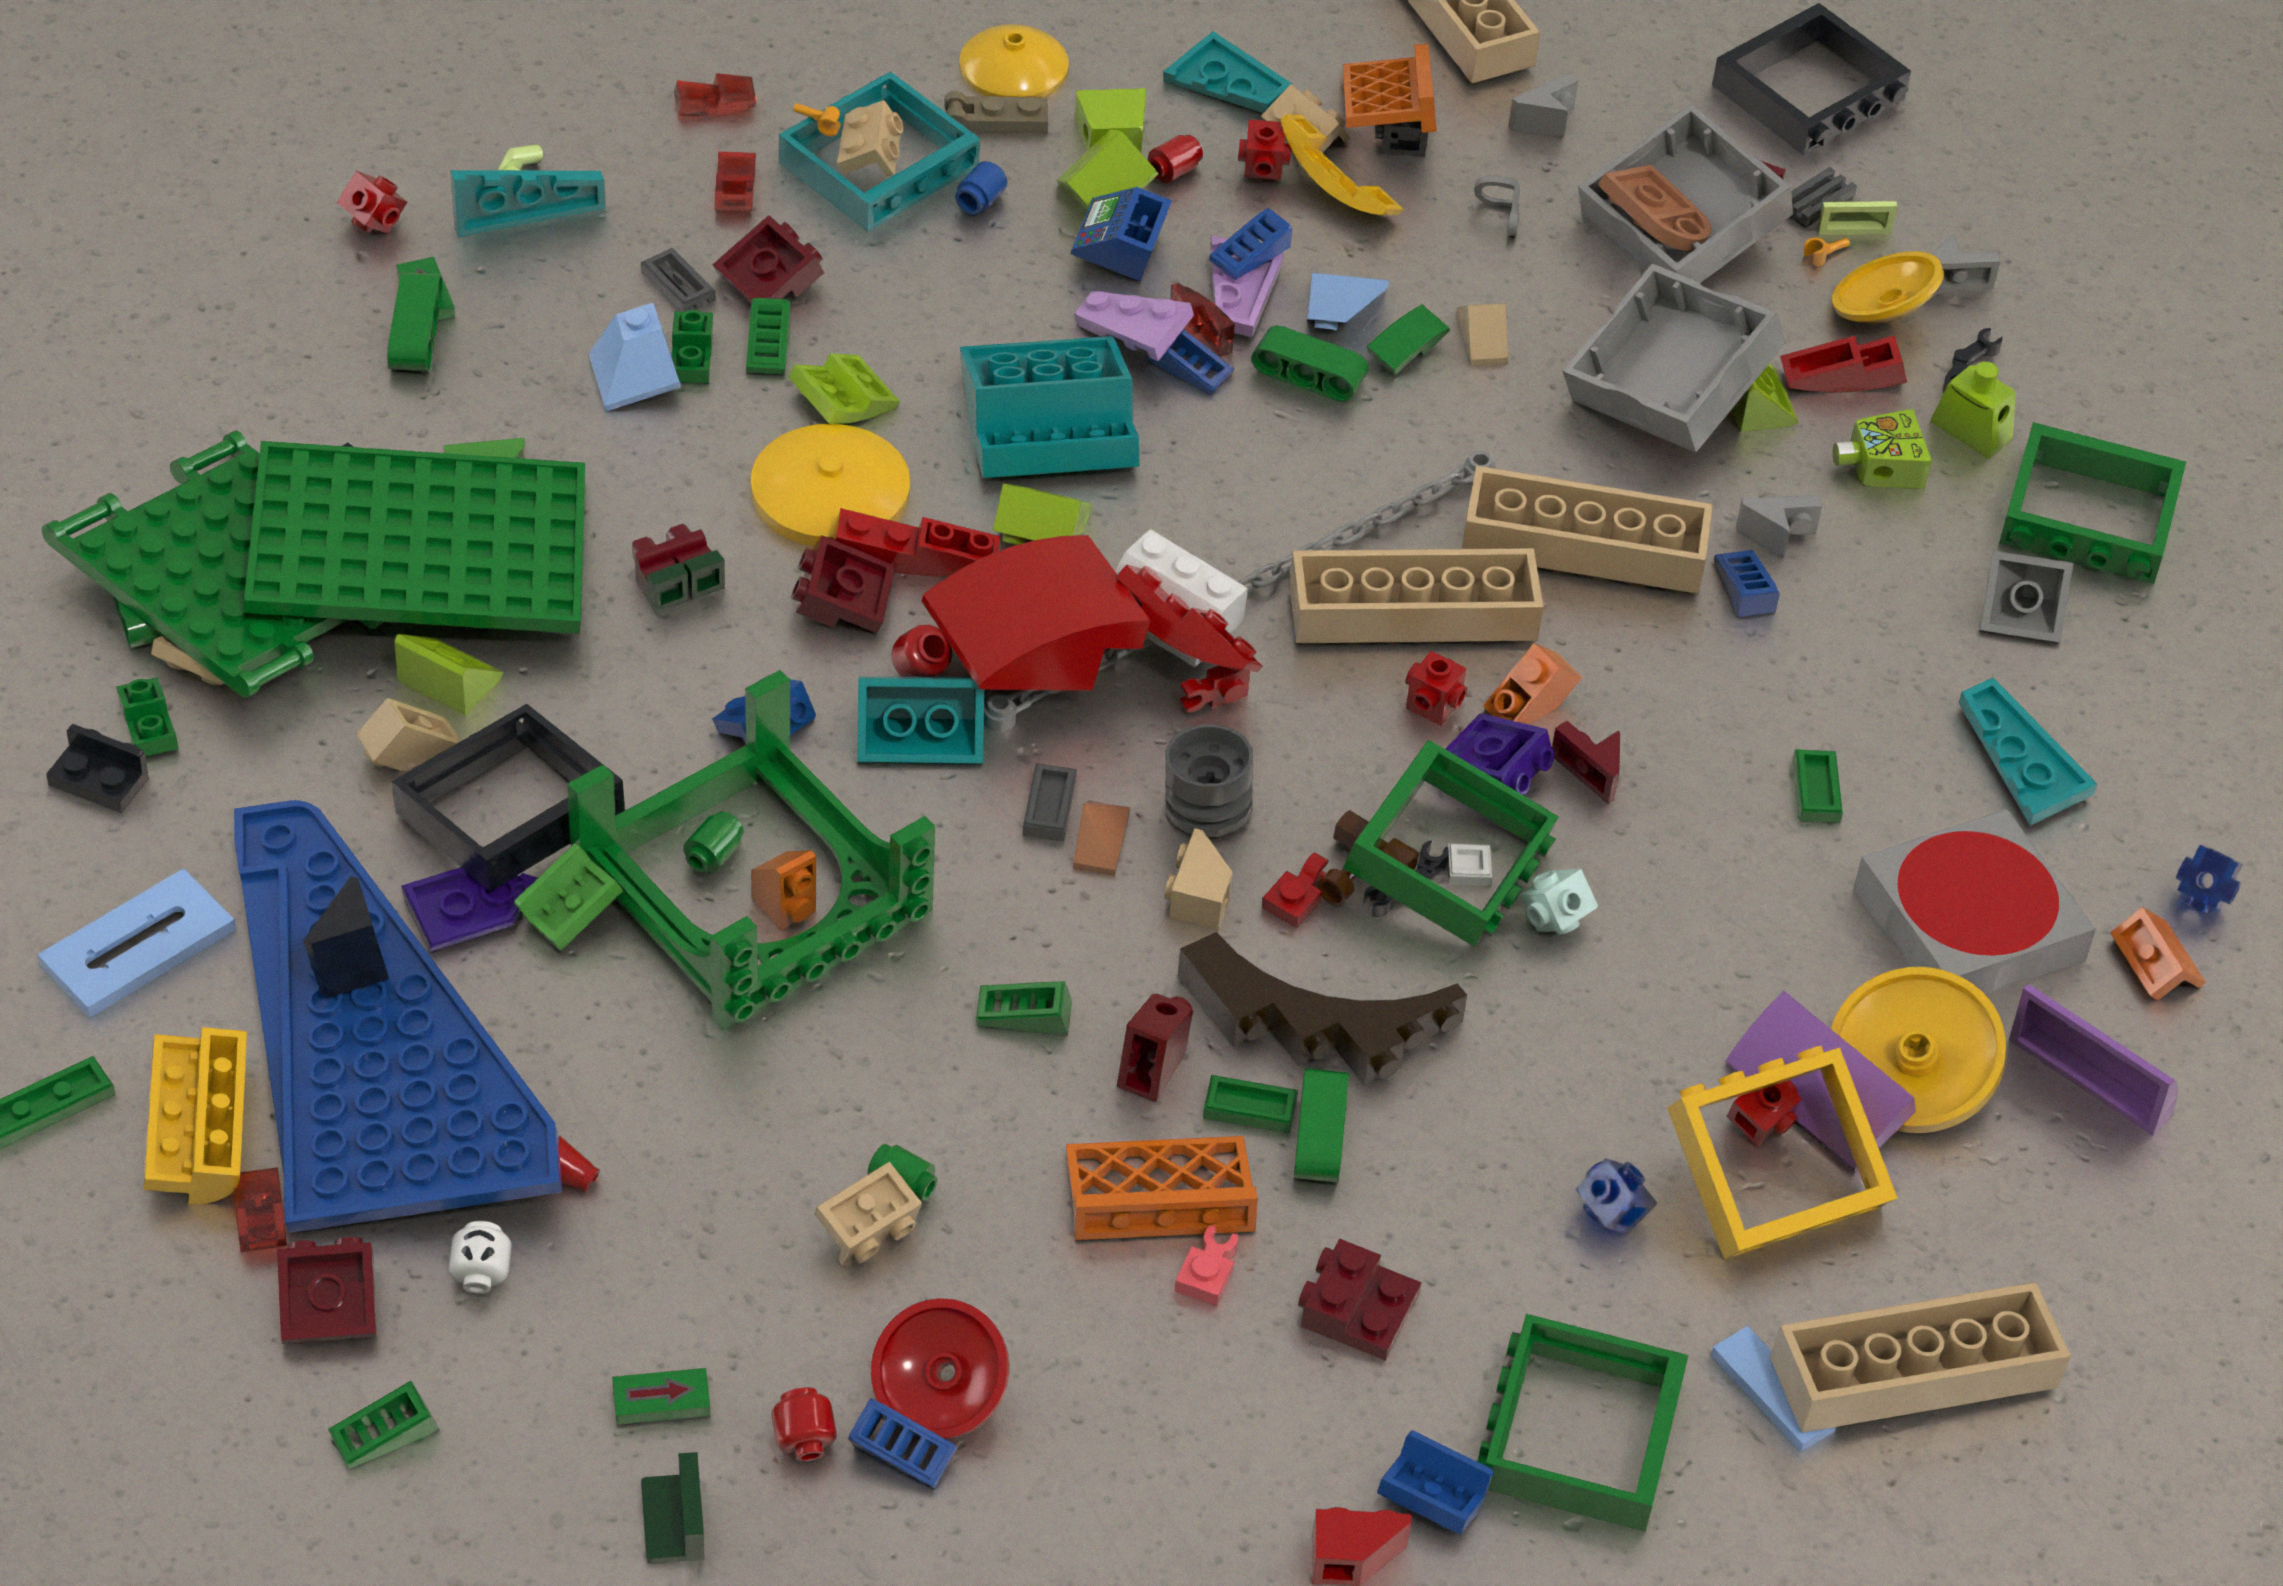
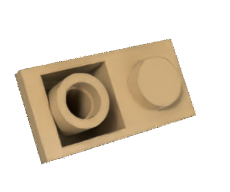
M1194 828L1189 844L1182 843L1179 848L1176 860V868H1179L1177 875L1170 874L1165 888L1164 899L1171 900L1169 918L1219 930L1230 899L1233 871L1204 831Z

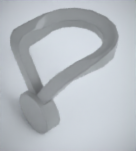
M1488 175L1479 178L1474 186L1475 196L1486 204L1511 207L1507 235L1516 237L1519 224V182L1516 179ZM1486 186L1513 189V200L1490 197L1482 189Z

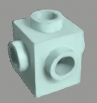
M1582 869L1550 870L1544 872L1532 880L1534 884L1532 887L1520 894L1526 907L1527 918L1535 926L1537 932L1555 931L1557 935L1571 932L1580 925L1579 919L1599 907Z

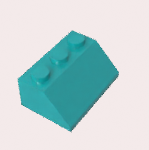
M858 676L857 762L983 763L984 689H979L972 677Z

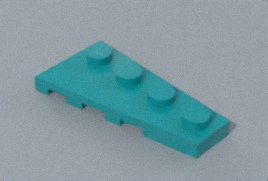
M450 170L454 228L458 238L606 209L605 180L601 171Z
M1994 677L1961 692L1959 705L2030 826L2095 794L2097 783Z

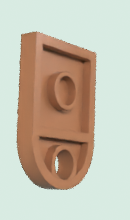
M1652 165L1604 173L1598 184L1609 195L1610 201L1625 210L1639 228L1646 230L1651 236L1665 245L1683 251H1694L1693 244L1698 241L1702 245L1711 234V225L1707 217Z

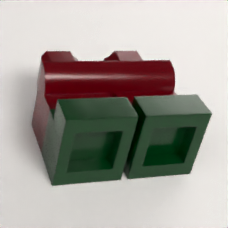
M685 524L671 527L666 532V542L656 545L651 538L646 536L634 540L632 543L636 582L655 613L688 602V595L693 600L725 588V560L718 550H710L701 529L691 532Z

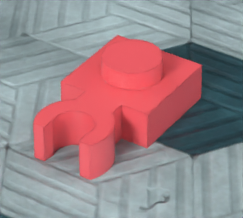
M1211 1225L1204 1233L1203 1250L1191 1247L1175 1280L1174 1291L1217 1306L1233 1273L1234 1261L1230 1259L1237 1252L1238 1234L1233 1233L1227 1243L1218 1244L1214 1241L1216 1227Z

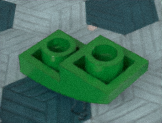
M1422 304L1386 328L1367 345V350L1371 356L1396 376L1418 354L1424 356L1450 331V328Z
M696 310L686 312L674 311L671 356L680 382L709 383L713 313Z
M158 677L137 679L129 684L116 686L131 743L143 750L145 757L179 749L176 733L168 714L166 699Z

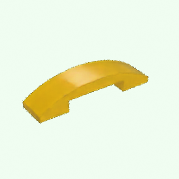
M1284 114L1281 118V124L1288 144L1301 166L1327 193L1352 208L1370 214L1400 215L1404 209L1379 186H1360L1359 188L1319 150L1327 137L1303 115Z

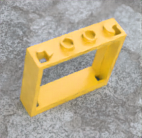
M1816 1046L1798 1053V1061L1786 1065L1783 1058L1775 1059L1758 1066L1759 1073L1745 1077L1744 1071L1734 1072L1718 1079L1720 1086L1706 1090L1704 1083L1688 1087L1679 1092L1681 1098L1667 1107L1724 1260L1879 1209L1898 1199L1840 1047L1824 1052L1822 1046ZM1820 1070L1866 1190L1745 1230L1699 1109Z

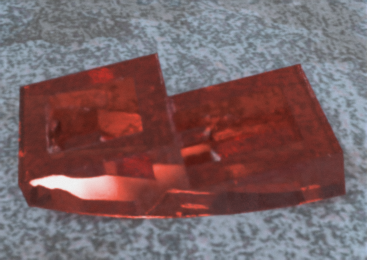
M716 73L713 84L677 80L674 89L678 116L707 117L731 114L753 108L757 102L752 77Z
M718 151L715 210L753 211L756 153Z
M1179 283L1171 285L1170 300L1188 302L1192 306L1194 316L1184 327V330L1191 335L1201 333L1219 357L1232 353L1235 324L1228 315L1208 298L1193 289Z
M278 1167L240 1172L239 1183L236 1188H233L240 1252L287 1246Z

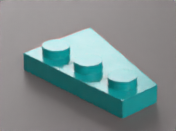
M1214 31L1163 71V81L1262 113L1292 84Z

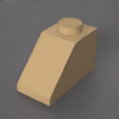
M386 698L356 733L366 749L364 753L370 762L381 768L387 766L399 771H406L417 767L461 742L445 717L390 698Z

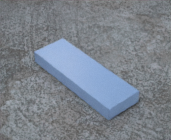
M1749 1326L1744 1327L1713 1346L1711 1357L1800 1453L1836 1430V1427L1801 1433L1771 1362L1770 1355L1772 1351Z

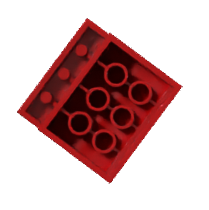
M1089 535L1058 536L1008 547L956 571L933 586L922 597L923 605L943 632V635L979 689L1093 691L1105 648L1142 649L1151 621L1129 590L1116 578V572Z

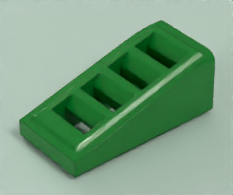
M771 298L752 299L746 373L785 375L790 329L789 300ZM756 354L778 355V357L756 356Z
M1065 981L980 985L976 1023L977 1026L1047 1034H1068L1072 999ZM995 1000L1002 1001L1001 1011H994ZM1013 1002L1019 1003L1018 1010H1012ZM1031 1004L1037 1005V1008L1030 1009Z
M412 1381L407 1382L328 1428L349 1469L419 1441L439 1430L431 1412ZM411 1409L414 1416L406 1420L403 1412ZM394 1417L397 1426L389 1429L385 1420ZM375 1424L381 1435L372 1439L367 1427ZM355 1432L358 1433L364 1444L358 1449H355L348 1436Z

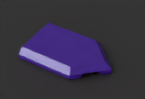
M460 867L401 885V890L428 951L431 952L513 926L521 914L514 904L515 900L538 878L521 873L520 876L517 875L494 890L489 891Z

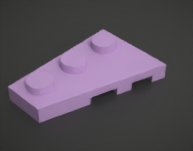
M1211 235V253L1227 239ZM1284 252L1237 280H1234L1211 262L1215 329L1253 337L1282 267ZM1231 255L1238 262L1241 261L1236 255Z
M1091 291L1074 313L1078 327L1101 337L1113 336L1114 338L1124 341L1125 347L1136 351L1138 348L1144 349L1148 352V356L1156 361L1160 360L1194 316L1191 303L1146 298L1137 295L1112 294L1104 291Z

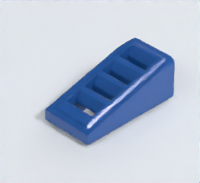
M1267 208L1257 214L1210 254L1209 260L1234 280H1237L1291 248L1292 226L1271 209ZM1231 255H1236L1241 261L1238 262Z
M1184 329L1159 361L1150 358L1148 354L1146 356V359L1155 366L1209 395H1212L1234 371L1232 366ZM1185 355L1189 357L1188 361H1186L1182 357ZM1197 362L1203 365L1199 370L1193 367ZM1210 369L1217 372L1211 380L1205 376Z
M1753 550L1716 554L1714 556L1715 565L1737 617L1776 612L1780 593L1775 582Z
M872 1398L867 1402L848 1437V1440L855 1448L933 1489L937 1486L958 1448L953 1443ZM880 1420H884L885 1422L874 1441L869 1440ZM896 1427H898L902 1432L891 1451H889L885 1447ZM915 1436L920 1440L910 1458L906 1461L902 1456ZM932 1445L937 1450L924 1471L918 1468L928 1448Z

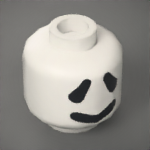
M474 1221L466 1224L465 1228L454 1234L451 1242L448 1270L455 1281L463 1284L464 1290L478 1294L487 1293L491 1290V1287L498 1286L507 1279L512 1244L509 1237L501 1232L500 1226L486 1221Z

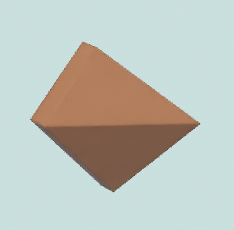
M1091 800L1083 803L1073 863L1074 869L1115 876L1129 819L1130 807Z

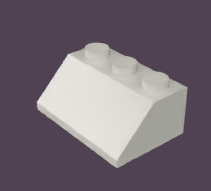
M1151 529L1125 551L1115 570L1118 575L1125 565L1143 568V566L1149 567L1162 579L1163 582L1160 587L1169 596L1171 593L1177 595L1190 609L1193 607L1206 611L1210 608L1215 610L1228 622L1229 625L1225 629L1230 634L1244 622L1248 588ZM1132 594L1141 607L1143 604ZM1147 631L1146 638L1193 667H1196L1201 662V660L1171 647Z

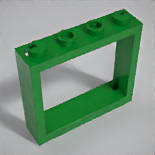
M2033 422L1999 544L2154 584L2163 558L2186 461ZM2036 463L2164 496L2153 544L2149 545L2020 511L2033 464Z
M1428 739L1354 842L1343 869L1475 947L1484 933L1492 936L1504 917V914L1499 912L1502 906L1508 910L1513 906L1522 890L1517 884L1520 880L1528 883L1540 861L1535 859L1537 854L1543 857L1548 854L1556 838L1550 836V833L1559 816ZM1425 781L1528 842L1482 911L1377 849Z
M1526 1313L1521 1334L1512 1332L1506 1356L1514 1358L1512 1367L1502 1366L1496 1393L1504 1395L1502 1404L1492 1403L1486 1430L1494 1432L1491 1443L1482 1441L1477 1462L1494 1471L1488 1491L1646 1532L1689 1355ZM1531 1354L1661 1387L1636 1494L1503 1459Z

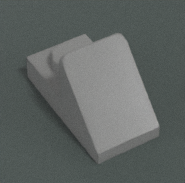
M1567 73L1512 98L1508 127L1513 131L1558 138L1564 137L1568 112L1574 109L1578 80L1570 73Z
M1951 234L1932 253V255L1940 260L1944 270V277L1937 292L1994 289L2000 265L1997 251L1960 253L1955 236Z
M1820 496L1742 498L1736 522L1737 532L1774 554L1784 557L1789 535L1816 534L1822 510Z

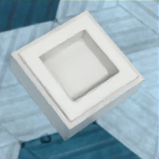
M1448 844V885L1491 886L1490 845Z

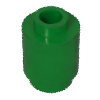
M720 811L716 815H710L684 843L683 850L690 867L698 872L716 873L742 843L741 837L744 835V828L741 822L732 814Z
M883 1144L877 1149L869 1163L868 1175L890 1162L919 1200L926 1201L932 1195L938 1182V1178L934 1176L935 1166L899 1145L891 1147L888 1144Z

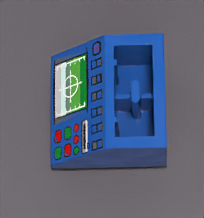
M1139 187L1092 198L1070 254L1141 281L1172 200Z

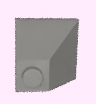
M1992 551L1979 630L2060 642L2074 563Z

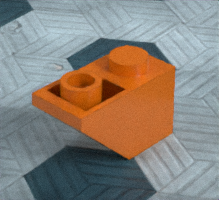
M1533 643L1485 702L1483 707L1492 716L1530 724L1556 710L1583 677L1557 652Z
M812 850L786 851L751 870V898L780 930L795 922H802L812 913L816 912V855Z

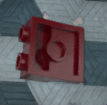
M770 215L712 264L715 271L750 303L753 298L782 299L789 292L797 298L824 274L820 262L823 260L820 253L810 243H806L803 246L798 241L800 239L788 223L783 222L780 225Z
M821 535L813 549L806 547L799 561L798 570L805 572L804 577L800 576L791 595V599L798 601L796 613L830 627H834L840 618L877 633L883 624L895 565Z
M344 1237L336 1239L335 1245L316 1246L314 1241L302 1240L289 1243L286 1249H277L282 1345L377 1337L374 1256L371 1242L363 1243V1239L359 1237Z
M1339 1238L1334 1250L1327 1247L1323 1249L1316 1266V1273L1320 1274L1317 1282L1307 1281L1302 1289L1298 1301V1306L1304 1308L1301 1327L1386 1361L1420 1294L1422 1282L1380 1266V1254Z

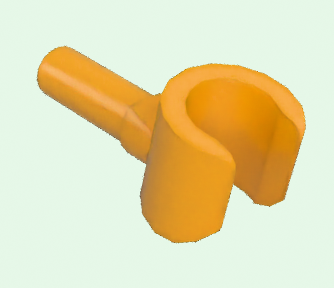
M796 103L794 106V112L818 121L817 127L822 134L835 136L838 133L841 123L838 121L840 112L836 107L829 106L824 111L799 103Z
M1812 237L1805 241L1804 256L1808 257L1813 254L1812 264L1820 267L1825 264L1826 255L1848 247L1850 241L1848 238H1843L1828 244L1821 238Z

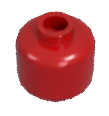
M918 625L899 636L893 645L891 653L892 663L900 676L912 677L938 676L950 665L953 655L952 647L943 635V632L932 625Z
M811 1387L797 1388L783 1393L780 1396L781 1401L771 1411L776 1444L779 1450L783 1453L795 1455L797 1461H812L821 1458L824 1455L823 1449L832 1445L837 1438L835 1419L829 1398L818 1394L817 1389Z

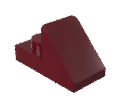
M1565 721L1557 726L1552 743L1554 759L1607 804L1613 802L1620 772V731H1616L1598 744H1595L1586 733L1579 731L1569 721Z

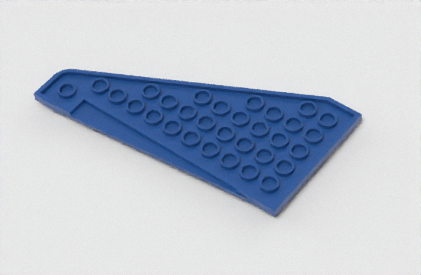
M300 800L235 808L234 841L239 875L242 882L284 1174L285 1225L288 1233L562 1192L559 1136L556 1123L322 811L316 806ZM350 876L359 879L389 980L328 998L320 993L303 940Z

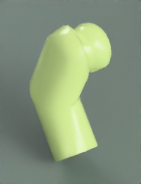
M538 144L510 148L507 150L498 170H521L523 165L540 163L543 159V151Z

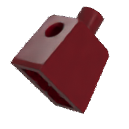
M1152 994L1126 1026L1116 1087L1151 1101H1158L1187 1049L1193 1010L1191 1004L1186 999L1178 996L1168 998L1160 994ZM1156 1050V1052L1149 1061L1147 1055L1151 1051Z

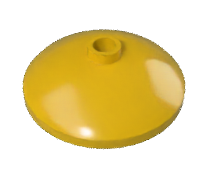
M1003 24L987 28L971 37L961 50L959 68L965 82L975 91L986 97L1043 98L1055 92L1064 83L1068 75L1069 59L1064 47L1048 33L1027 25Z
M1907 251L1886 255L1858 267L1844 277L1834 289L1832 303L1839 316L1852 322L1881 324L1900 320L1914 313L1934 296L1942 283L1944 270L1940 260L1926 252Z

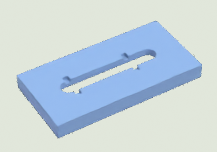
M183 868L37 954L39 966L91 1018L236 931L235 919ZM174 912L185 914L181 919L165 928L166 931L162 933L159 931L105 963L106 966L104 968L90 969L87 967V964L170 914Z

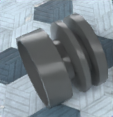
M1204 724L1184 729L1170 740L1165 750L1166 814L1171 822L1189 834L1193 833L1194 828L1203 830L1207 837H1219L1234 832L1243 826L1253 811V749L1246 737L1229 727L1217 724Z

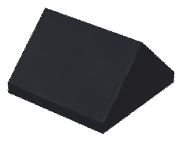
M350 876L303 940L320 993L328 998L389 980L359 879Z

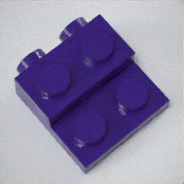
M1479 713L1445 748L1447 751L1522 795L1528 792L1531 779L1539 771H1548L1554 761V751L1547 729Z

